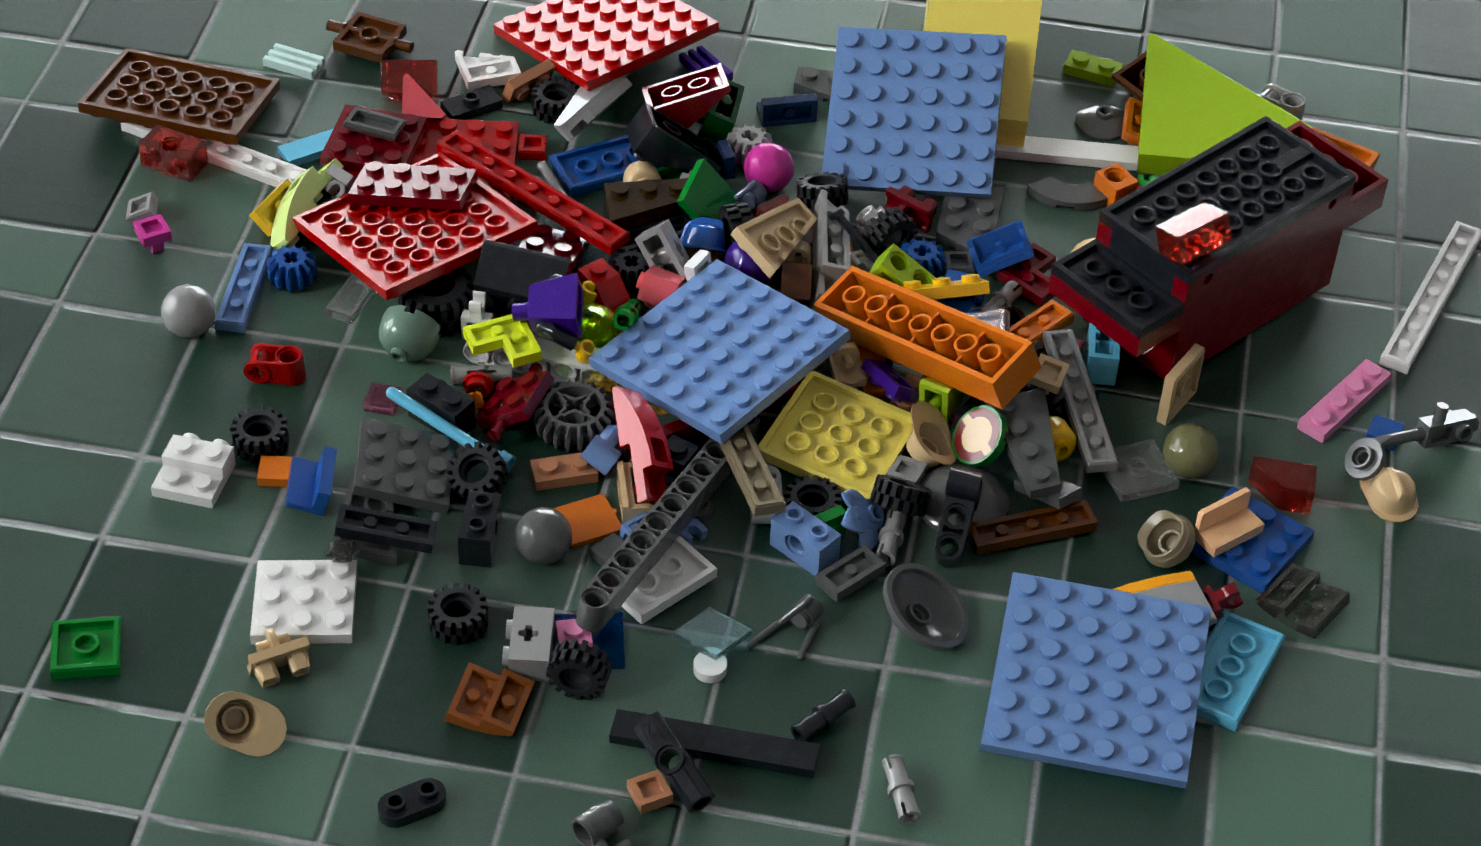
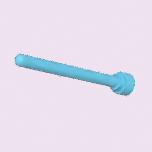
M389 387L386 390V396L462 446L470 443L474 448V442H479L397 388ZM497 449L498 453L505 460L506 467L510 472L516 457L505 450L499 451Z

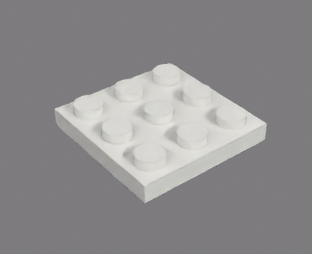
M258 560L250 629L251 644L266 640L265 630L273 628L277 636L288 633L291 641L307 636L309 644L352 643L358 572L357 560Z

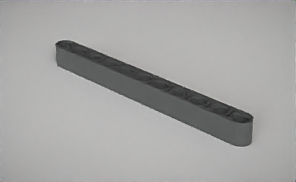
M760 414L747 423L754 439H756ZM712 438L707 441L581 591L576 613V623L581 629L588 632H596L604 628L731 473L732 469L719 442Z

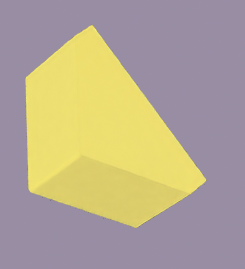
M927 0L923 31L1007 36L997 145L1024 147L1042 0Z

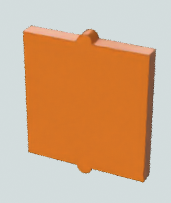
M604 493L553 508L561 512L569 521L572 529L571 549L603 540L612 533L620 534L621 523L617 518V510L612 509Z

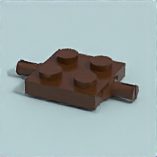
M357 12L352 19L344 23L329 19L326 24V30L339 33L333 40V50L383 64L394 50L411 54L414 48L413 42L402 40L407 34L405 24L366 13Z

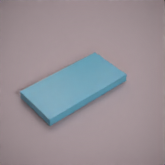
M1224 610V617L1218 619L1206 642L1196 716L1236 732L1281 649L1286 635Z

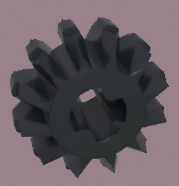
M624 248L623 253L614 252L613 258L608 260V264L620 274L628 294L635 293L638 296L640 289L636 288L637 280L642 271L646 272L650 268L642 253L638 252L637 248L634 251H628Z

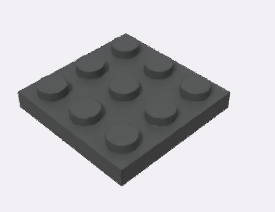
M362 417L359 427L352 494L446 514L450 504L451 484L447 479L449 474L446 469L447 466H453L449 459L454 455L455 440L443 434Z

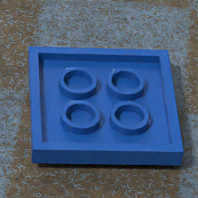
M1232 486L1221 499L1239 491V489ZM1250 496L1248 509L1264 523L1262 533L1214 558L1195 540L1191 554L1264 594L1313 540L1315 531Z

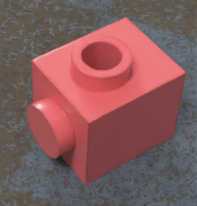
M652 265L646 272L642 271L637 280L636 288L640 289L637 299L643 301L646 307L653 309L684 285L686 278Z

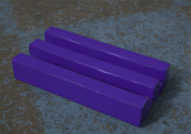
M702 45L697 46V51L693 48L688 50V55L684 52L679 54V62L690 72L721 63L726 78L730 81L733 80V72Z

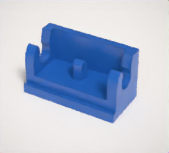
M1022 220L966 241L979 276H985L1034 257V252Z

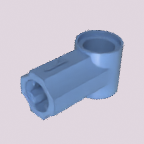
M608 424L600 435L597 434L580 455L582 459L604 476L622 455L621 452L624 450V448L620 447L617 425Z

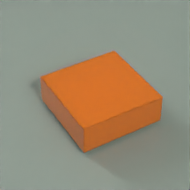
M261 456L257 474V485L287 487L293 457Z

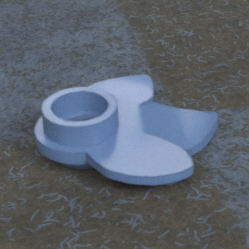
M856 490L844 491L841 495L848 509L844 514L841 525L848 530L858 533L859 547L866 545L872 550L878 543V529L882 527L884 522L883 509L880 505L871 502L870 499H865Z

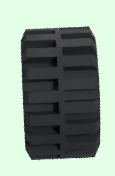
M459 267L449 274L437 277L423 286L401 294L398 297L399 305L406 306V312L414 314L417 309L433 318L441 328L438 333L441 334V337L442 335L451 336L455 334V331L461 332L462 312L464 309L469 310V301H473V281H471L470 274L465 273V269Z

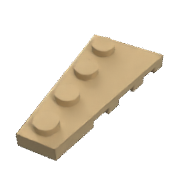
M796 198L737 226L730 235L736 240L738 246L770 278L815 223L817 218L799 198Z

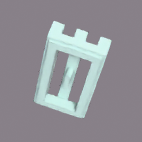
M278 43L273 46L274 50H269L268 56L265 55L263 57V66L310 80L325 65V58L323 56Z

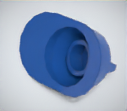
M698 217L685 225L680 238L684 248L699 247L719 251L728 250L725 248V225L722 220Z

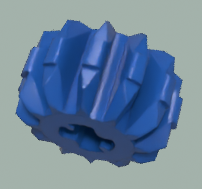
M912 238L910 243L902 244L901 250L936 278L941 277L946 268L947 261L942 246H936L935 241L927 242L924 238L921 241Z
M294 244L291 248H287L282 245L281 251L273 250L272 256L267 258L268 279L272 285L277 286L278 290L286 288L289 293L293 289H298L302 292L303 286L310 287L313 280L317 279L318 268L316 258L313 252H308L307 247L297 248Z

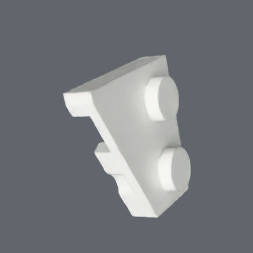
M455 51V61L468 91L487 85L491 87L506 85L508 80L521 74L514 56H494L492 54L480 53L479 58L464 56V51Z

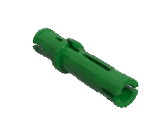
M635 298L629 299L627 303L617 308L613 319L617 329L622 331L628 330L633 323L638 322L639 315L643 312V304L640 300Z

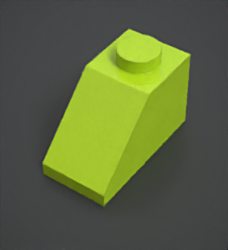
M930 377L921 379L919 383V401H926L937 408L944 416L949 427L961 406L962 392Z

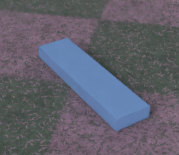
M251 243L243 244L214 322L215 330L246 332L267 273V258L272 256L273 246Z

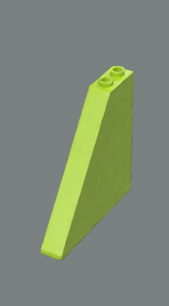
M1149 33L1137 173L1164 175L1265 116H1268L1284 128L1300 120L1156 34Z

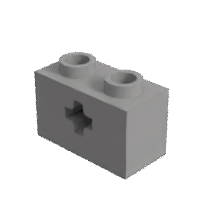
M669 219L645 230L635 238L649 267L655 265L686 278L684 265L690 258Z
M514 606L513 619H507L506 639L510 640V646L503 647V666H508V670L533 681L548 682L550 677H546V669L553 654L555 608Z

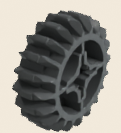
M569 379L567 384L563 385L557 382L555 388L549 387L533 413V425H535L538 437L544 439L545 445L553 444L555 450L561 447L566 448L567 453L571 449H578L581 452L597 434L600 435L608 424H617L612 395L606 394L604 387L596 388L594 382L586 385L583 380L579 383H572Z

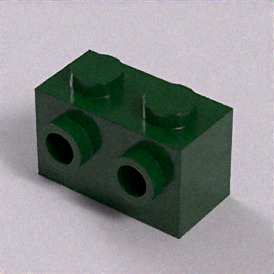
M728 80L731 91L696 121L700 124L698 135L715 143L726 139L728 133L732 131L745 86Z

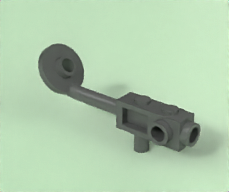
M1438 402L1434 415L1418 418L1416 428L1381 435L1375 438L1364 437L1355 441L1345 454V469L1351 477L1357 480H1369L1375 477L1384 466L1386 459L1385 447L1416 441L1425 449L1452 442H1464L1471 439L1473 432L1478 430V417L1466 408L1452 411L1449 410L1448 404Z

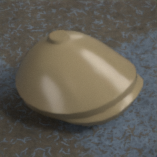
M1160 510L1151 515L1142 525L1137 539L1146 559L1150 563L1158 567L1169 568L1182 563L1189 557L1194 548L1196 536L1192 523L1186 517L1174 514L1168 510Z

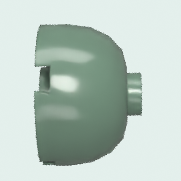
M390 306L382 317L378 332L379 340L385 351L389 353L390 358L399 363L416 362L432 354L441 337V334H438L441 329L439 324L433 318L417 309L412 314L405 311L406 306Z

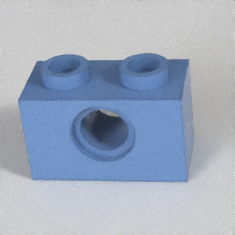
M792 501L786 506L785 512L777 513L771 518L770 545L816 576L817 573L839 560L841 534Z

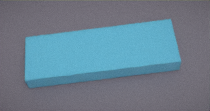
M333 129L277 146L278 153L285 162L296 166L320 159V155Z

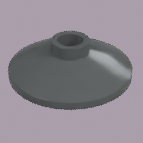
M1091 104L1078 111L1075 123L1078 130L1089 138L1100 141H1113L1121 138L1124 111L1108 104Z

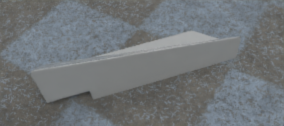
M630 73L590 91L580 86L554 123L555 129L570 142L633 85L626 78Z
M821 189L814 206V215L817 220L813 224L811 261L813 265L809 308L815 311L813 304L851 267L850 235L837 220L832 222L828 218L832 213L842 208L845 212V218L850 222L849 211L844 206L838 208L827 199L828 192Z

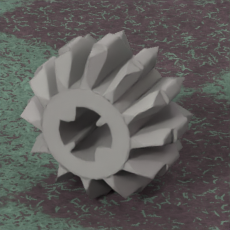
M743 124L742 128L733 127V131L728 133L726 138L735 155V165L741 164L743 169L745 158L751 149L762 143L773 142L771 134L766 133V129L763 127L756 128L755 124L751 127Z

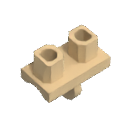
M855 341L846 342L831 354L827 361L834 380L858 390V386H866L867 378L865 372L860 368L862 363Z
M269 628L265 630L266 640L255 643L257 652L248 655L249 665H247L249 675H255L262 688L280 682L277 667L288 664L292 677H299L310 672L308 656L310 644L307 636L291 641L288 633L277 636L274 629Z

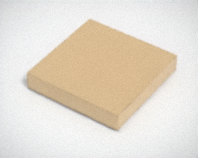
M1195 343L1165 376L1157 422L1165 426L1169 424L1197 392L1205 347Z

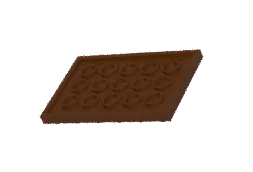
M125 48L78 102V109L80 113L90 114L93 117H104L122 123L128 122L143 125L146 128H157L171 133L195 136L199 139H210L224 144L237 145L280 90V79Z

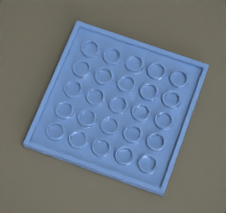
M838 27L822 174L823 172H828V174L834 172L837 175H844L848 180V190L886 192L890 186L899 190L905 185L913 189L915 194L991 199L1007 36Z
M716 259L638 319L637 323H633L628 330H624L588 359L590 367L629 390L639 392L647 401L723 444L851 338L849 329Z
M1013 572L980 751L1186 789L1211 607Z

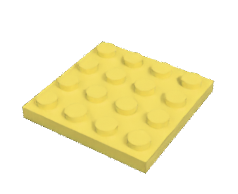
M812 370L805 376L758 447L765 461L801 478L808 475L809 480H813V475H818L819 481H822L824 477L828 478L829 485L834 482L837 485V490L840 489L841 493L853 489L862 494L865 499H870L876 476L878 474L886 475L898 455H902L906 449L908 437L913 431L911 413Z

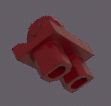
M905 185L899 190L891 186L886 190L887 201L884 207L885 210L889 207L892 210L894 207H897L916 223L918 230L924 233L931 230L932 218L937 211V202L928 197L919 201L915 199L913 189Z

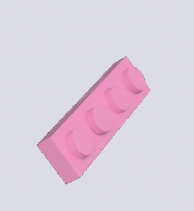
M1365 359L1299 419L1297 429L1321 443L1325 442L1390 382L1392 373Z

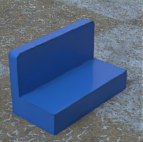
M324 446L318 462L299 457L292 458L285 500L286 507L320 516L323 515L332 493L337 449Z

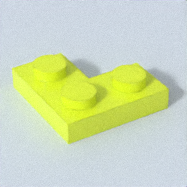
M512 314L463 327V336L473 356L503 348L513 368L542 360V350L527 322H514Z

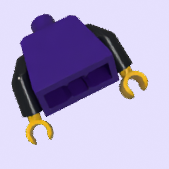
M578 273L565 276L554 274L544 281L533 283L529 286L528 302L512 304L514 322L528 320L534 336L552 341L570 351L575 349L576 359L580 363H589L588 358L592 356L591 353L595 349V345L589 339L579 342L578 338H582L583 305L593 304L597 296L594 292L595 284L592 281H585L581 285Z

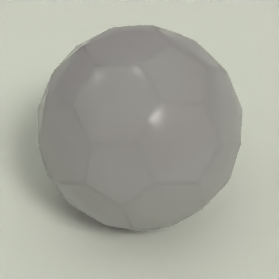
M184 284L175 287L167 293L161 305V318L165 327L172 334L179 337L193 338L202 335L211 327L216 316L215 304L211 295L205 289L196 285Z

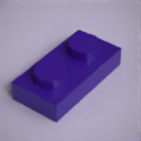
M865 358L860 368L870 376L868 380L871 383L886 390L885 395L895 402L901 403L902 400L916 403L919 391L888 363Z

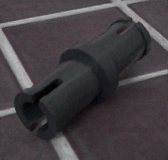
M842 689L824 704L818 703L812 708V713L791 726L790 730L795 740L808 742V740L823 729L829 730L835 725V720L856 706L853 696L847 690Z

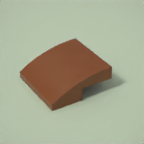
M469 662L444 721L487 734L512 736L535 681L503 668L501 675H498Z

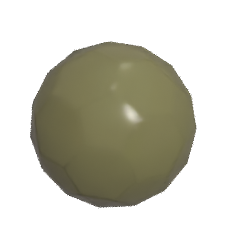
M1195 423L1181 424L1171 430L1166 436L1162 447L1163 459L1167 467L1177 476L1187 479L1198 478L1207 474L1215 466L1219 456L1218 442L1214 434L1205 426Z

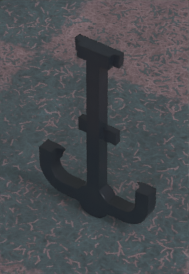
M842 208L832 213L828 218L832 222L837 220L856 242L853 245L856 250L861 248L868 258L875 263L879 256L868 245L869 242L866 238L863 239L845 218V212ZM864 263L859 264L857 267L870 272Z

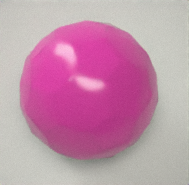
M773 142L759 144L751 149L745 158L744 174L748 183L756 180L763 184L767 193H775L784 189L793 177V159L788 150L781 145Z

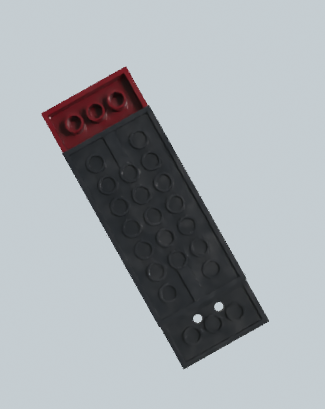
M1265 116L1101 210L1096 239L1052 264L1048 291L1080 314L1083 320L1093 324L1117 342L1120 348L1161 379L1165 380V376L1195 343L1205 347L1203 362L1330 284L1343 230L1382 207L1388 179L1300 120L1284 128L1268 116Z

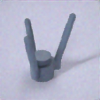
M756 180L749 182L734 195V199L737 200L736 203L745 201V203H748V207L757 209L754 218L762 215L763 210L767 207V203L764 201L767 196L766 188Z

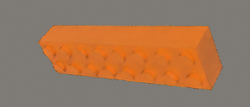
M851 266L813 304L817 313L849 329L850 342L855 341V344L1002 410L1042 368L1033 342L854 266Z

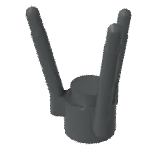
M804 595L786 614L747 642V647L752 648L784 623L791 620L798 628L809 627V631L797 655L798 660H803L816 631L823 624L819 619L824 611L823 605L813 595Z

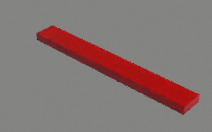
M457 130L436 144L438 153H443L462 167L477 169V176L609 255H612L630 241V233Z

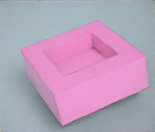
M576 619L555 621L557 642L559 644L566 639L569 643L571 639H577L579 644L586 640L589 641L588 646H593L591 632L581 629L577 625Z

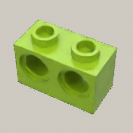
M894 243L876 259L869 272L902 287L905 281L919 280L921 284H930L932 279L936 278Z

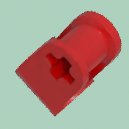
M256 343L250 350L251 359L245 364L243 369L245 377L258 384L270 383L296 386L301 384L306 378L303 352L301 348L295 345Z

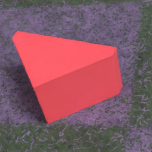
M408 73L403 76V114H413L433 119H444L447 116Z

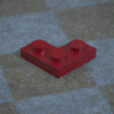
M1032 243L1034 257L996 271L995 279L1003 284H1006L1008 281L1017 282L1018 285L1013 290L1016 291L1021 286L1022 296L1041 307L1054 297L1048 291L1050 277L1044 273L1052 268V264L1056 262V256L1039 245Z

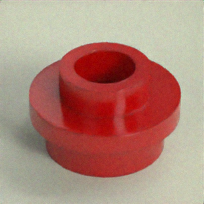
M471 372L464 377L463 388L466 394L479 391L483 399H485L493 391L494 380L487 373Z

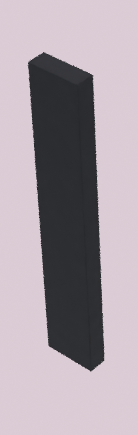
M617 709L609 735V743L646 749L634 728L637 722L648 714ZM663 717L685 751L692 757L810 778L814 777L820 747L818 743Z

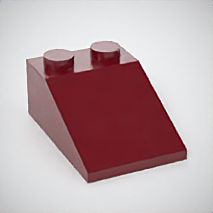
M721 63L641 88L647 104L686 128H690L731 91Z

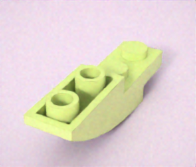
M337 158L326 164L319 171L311 166L289 186L274 218L270 246H273V250H280L282 245L291 248L300 239L297 235L300 231L297 229L292 217L318 206L316 203L323 197L321 190L326 188L330 181L334 180L326 172L333 163L340 168L344 167Z

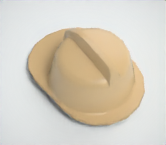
M926 401L915 403L911 409L913 431L908 437L906 444L910 456L918 461L928 463L927 471L940 464H953L956 461V456L952 448L949 427L944 416L937 408Z
M1383 467L1375 477L1365 481L1359 480L1360 487L1369 506L1381 519L1402 523L1416 515L1419 507L1416 487L1413 479L1407 473L1396 470L1393 467Z
M235 691L221 693L210 702L205 711L204 724L210 738L222 746L243 754L256 757L269 755L277 750L285 740L287 727L285 718L279 709L266 701L245 693Z

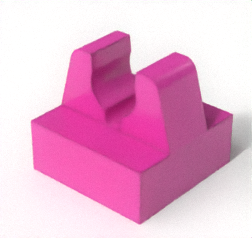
M161 214L133 222L135 234L144 248L151 247L152 254L163 251L164 242L172 240L171 230Z

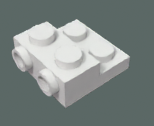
M185 433L183 436L173 434L162 454L163 466L151 486L152 496L213 509L236 465L234 447L230 446L223 439H215L213 442L200 440L193 433Z

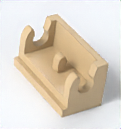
M617 461L616 483L623 524L644 512L648 513L654 505L649 503L639 504L637 502L632 463Z

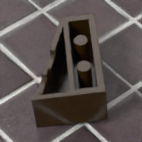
M688 178L604 183L605 218L624 230L686 213L677 203V200Z

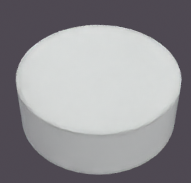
M715 650L702 651L694 658L693 673L698 680L704 683H717L726 676L727 659L722 653Z

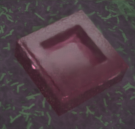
M372 382L363 402L364 411L394 416L398 404L386 396V390L389 387H395L402 392V387Z

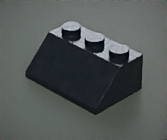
M485 239L477 266L473 290L486 292L485 310L510 315L512 314V304L528 302L529 286L531 284L544 281L554 274L563 276L571 274V259Z

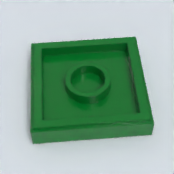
M703 158L697 160L677 203L692 220L698 217L719 220V209L721 206L736 203L737 200L734 199L736 193Z
M121 616L52 621L51 680L121 675Z

